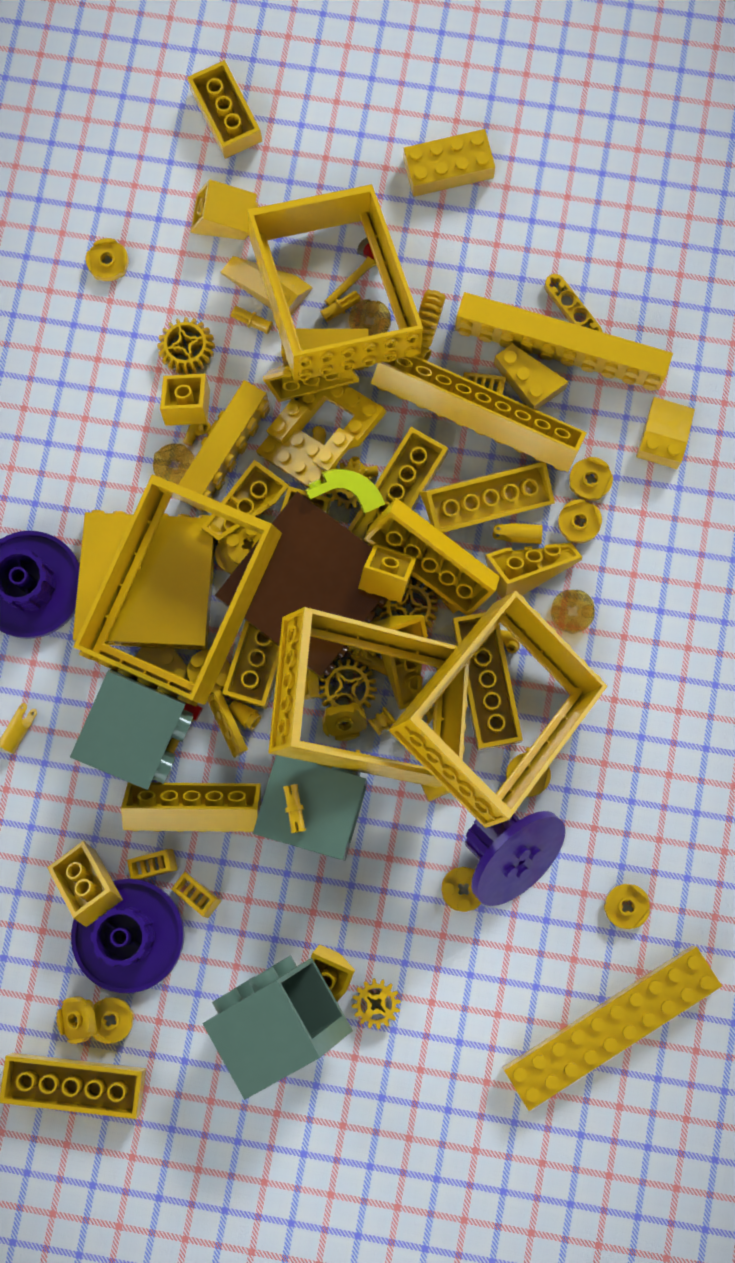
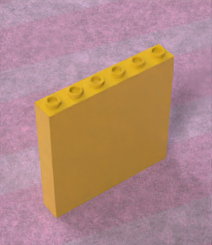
M102 510L85 512L73 640L75 642L133 514H126L123 511L105 513ZM166 513L163 514L140 565L142 569L137 572L105 644L109 646L189 650L207 649L216 539L201 527L210 517L209 515H200L197 518L190 517L187 514H178L177 517L169 516Z

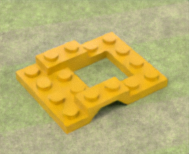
M348 385L302 396L297 401L292 398L266 430L268 437L259 446L256 453L309 488L308 484L318 479L321 482L325 481L322 472L336 469L337 463L349 449L360 446L387 411L384 407ZM328 400L354 417L344 429L339 427L326 444L323 445L302 432V430L324 402Z

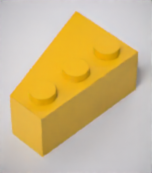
M514 344L498 353L494 359L495 367L503 377H506V381L522 402L535 410H538L566 390L569 382Z

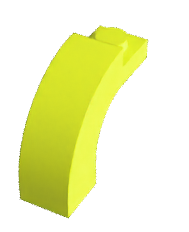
M347 469L324 471L322 475L325 481L321 482L318 479L309 483V488L305 489L309 499L332 489H347L355 495L364 513L385 505L379 490L368 478Z

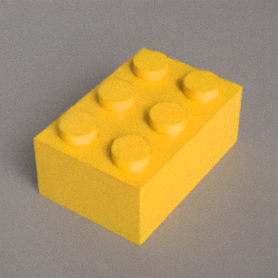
M85 841L79 843L47 867L72 917L85 927L89 926L99 916H102L123 900L97 851Z

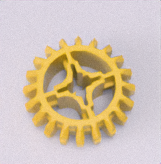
M428 289L423 296L418 311L423 326L421 347L429 348L434 339L446 299L445 294L440 293V291Z
M187 317L184 318V322H180L177 318L175 325L169 322L170 329L163 328L164 335H159L158 337L159 341H161L157 344L158 349H160L158 354L163 358V364H168L170 370L175 368L178 374L182 369L185 375L189 373L190 369L196 374L197 367L203 370V362L209 364L210 359L208 357L214 356L212 351L215 348V344L212 342L214 337L209 334L210 329L208 327L204 328L202 321L197 324L195 318L191 322H189ZM186 332L197 334L200 337H190L186 335ZM179 335L178 340L170 346L173 339ZM183 339H185L186 343L188 344L189 353H187L186 348L184 349ZM200 346H202V349L199 352V354L194 357V352L200 349ZM173 355H183L187 360L177 359Z
M412 579L409 580L406 598L401 603L391 604L392 601L388 600L383 607L379 605L380 609L386 610L380 613V617L393 616L391 610L407 615L406 609L403 606L406 607L410 598L411 607L415 609H411L409 615L425 612V625L428 628L432 627L429 619L435 621L437 618L434 614H431L438 612V607L432 606L437 604V599H430L434 592L426 593L428 590L426 585L421 589L420 580L416 582V586L412 585ZM413 592L420 595L427 606L416 603L413 599Z
M350 659L346 660V666H343L342 661L338 660V668L335 667L327 678H319V681L325 683V685H319V690L324 691V693L319 694V698H327L323 701L322 705L325 707L331 704V706L335 707L339 705L335 702L337 699L347 697L353 703H357L365 713L362 706L365 705L367 708H371V704L367 700L374 701L376 699L374 695L370 694V692H377L376 687H370V685L376 683V679H368L372 676V671L364 673L367 666L364 664L359 669V661L357 660L354 662V666H350ZM354 672L359 677L348 680L341 673ZM336 677L340 686L330 696L329 686L332 679ZM341 680H343L345 684H348V686L349 684L353 685L351 687L353 697L350 693L347 694V692H342L344 688ZM365 682L366 691L363 698L359 701L355 691L361 683Z

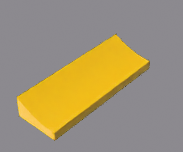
M536 462L419 492L430 524L442 533L555 504L545 462Z

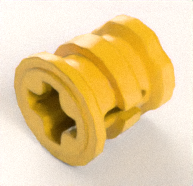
M383 707V712L375 714L376 717L374 719L368 720L379 736L383 730L386 729L387 731L390 729L389 726L396 721L385 707Z

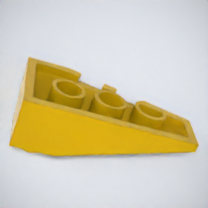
M232 256L220 273L271 309L258 264ZM277 270L283 292L287 293L285 298L292 316L313 288L296 275Z
M286 365L269 370L263 376V381L278 402L356 383L359 382V377L355 370L352 369L350 371L332 373L328 376L313 377L306 381L299 380L294 382L290 367Z
M254 459L221 503L256 517L276 504L289 485ZM211 514L201 528L220 541L241 526Z
M572 543L549 544L545 545L544 548L532 549V546H525L524 550L503 548L486 554L485 560L488 568L500 576L496 591L501 598H504L514 591H517L520 595L528 593L581 561L582 556Z
M423 615L390 616L373 623V625L416 636L428 637ZM381 654L398 709L407 708L421 691L423 680L421 676L422 664Z
M319 944L313 951L311 958L335 1000L338 1002L348 990L355 969L340 953Z

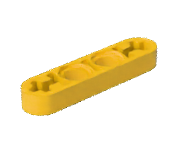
M558 274L549 275L545 281V290L570 323L583 327L590 322L588 328L602 332L601 326L563 277ZM551 281L553 283H559L558 289L555 286H553L552 288L550 287ZM568 296L572 298L573 303L570 306H565L562 304L561 299ZM576 313H583L586 320L577 322L574 319V315Z

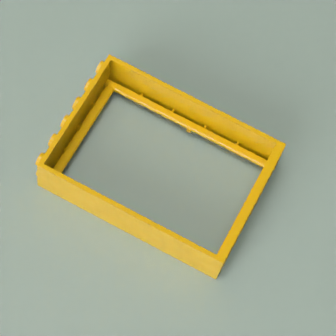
M372 184L248 209L249 238L294 382L299 380L306 381L313 377L328 376L340 371H350L358 367H369L377 363L392 362L395 359L414 357L421 354L423 326ZM362 221L399 330L302 350L285 298L287 293L283 292L267 240Z
M152 474L73 647L80 650L79 655L118 671L125 676L136 679L145 685L158 688L163 693L176 698L178 696V699L194 706H197L198 703L205 705L282 533L269 522ZM171 497L261 534L195 683L105 644L137 572L142 569L140 565Z
M514 591L491 605L388 731L487 828L507 821L512 817L608 686L587 665L585 660L580 658L571 646L556 633L555 629L549 626L541 615L526 602L525 598L517 591ZM499 623H501L558 681L570 696L533 745L525 749L527 753L495 794L422 718Z
M307 607L282 617L268 753L431 787L443 786L424 766L362 754L360 750L353 752L300 741L308 654L311 636L437 667L438 671L457 646ZM470 660L434 703L432 730L462 761L465 751L464 733L466 730L465 717L468 706L467 689L469 686L468 672Z

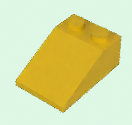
M653 397L636 457L678 469L682 463L695 409Z

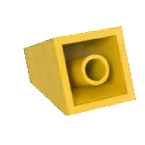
M209 179L196 195L190 233L245 240L249 236L248 209L258 207V202H256L257 194Z

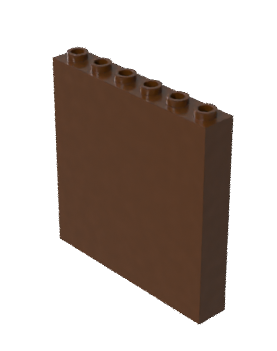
M297 491L272 522L282 535L244 617L246 622L278 646H280L282 617L303 607L371 623L377 614L374 612L379 605L383 607L388 601L385 597L358 589L363 568L372 547ZM257 543L215 594V597L228 608ZM310 636L307 668L321 679L324 675L328 677L336 666L333 664L338 657L342 659L349 651L348 645Z

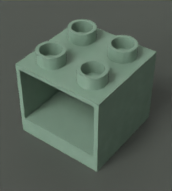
M110 669L104 678L70 758L148 790L152 779L162 784L165 783L176 755L166 751V747L171 737L183 742L192 722L193 713L184 710L186 702L179 700L178 696L177 698L159 691L158 688L145 685L136 679Z
M276 755L253 834L346 861L368 785L367 780L360 777L361 772L333 766L328 768L317 763ZM298 784L300 803L304 807L302 814L306 831H298V833H291L289 815L285 811L287 804L283 787Z
M291 955L213 1001L212 1004L218 1014L202 1023L244 1100L321 1058L353 1031L313 959L310 958L297 966Z

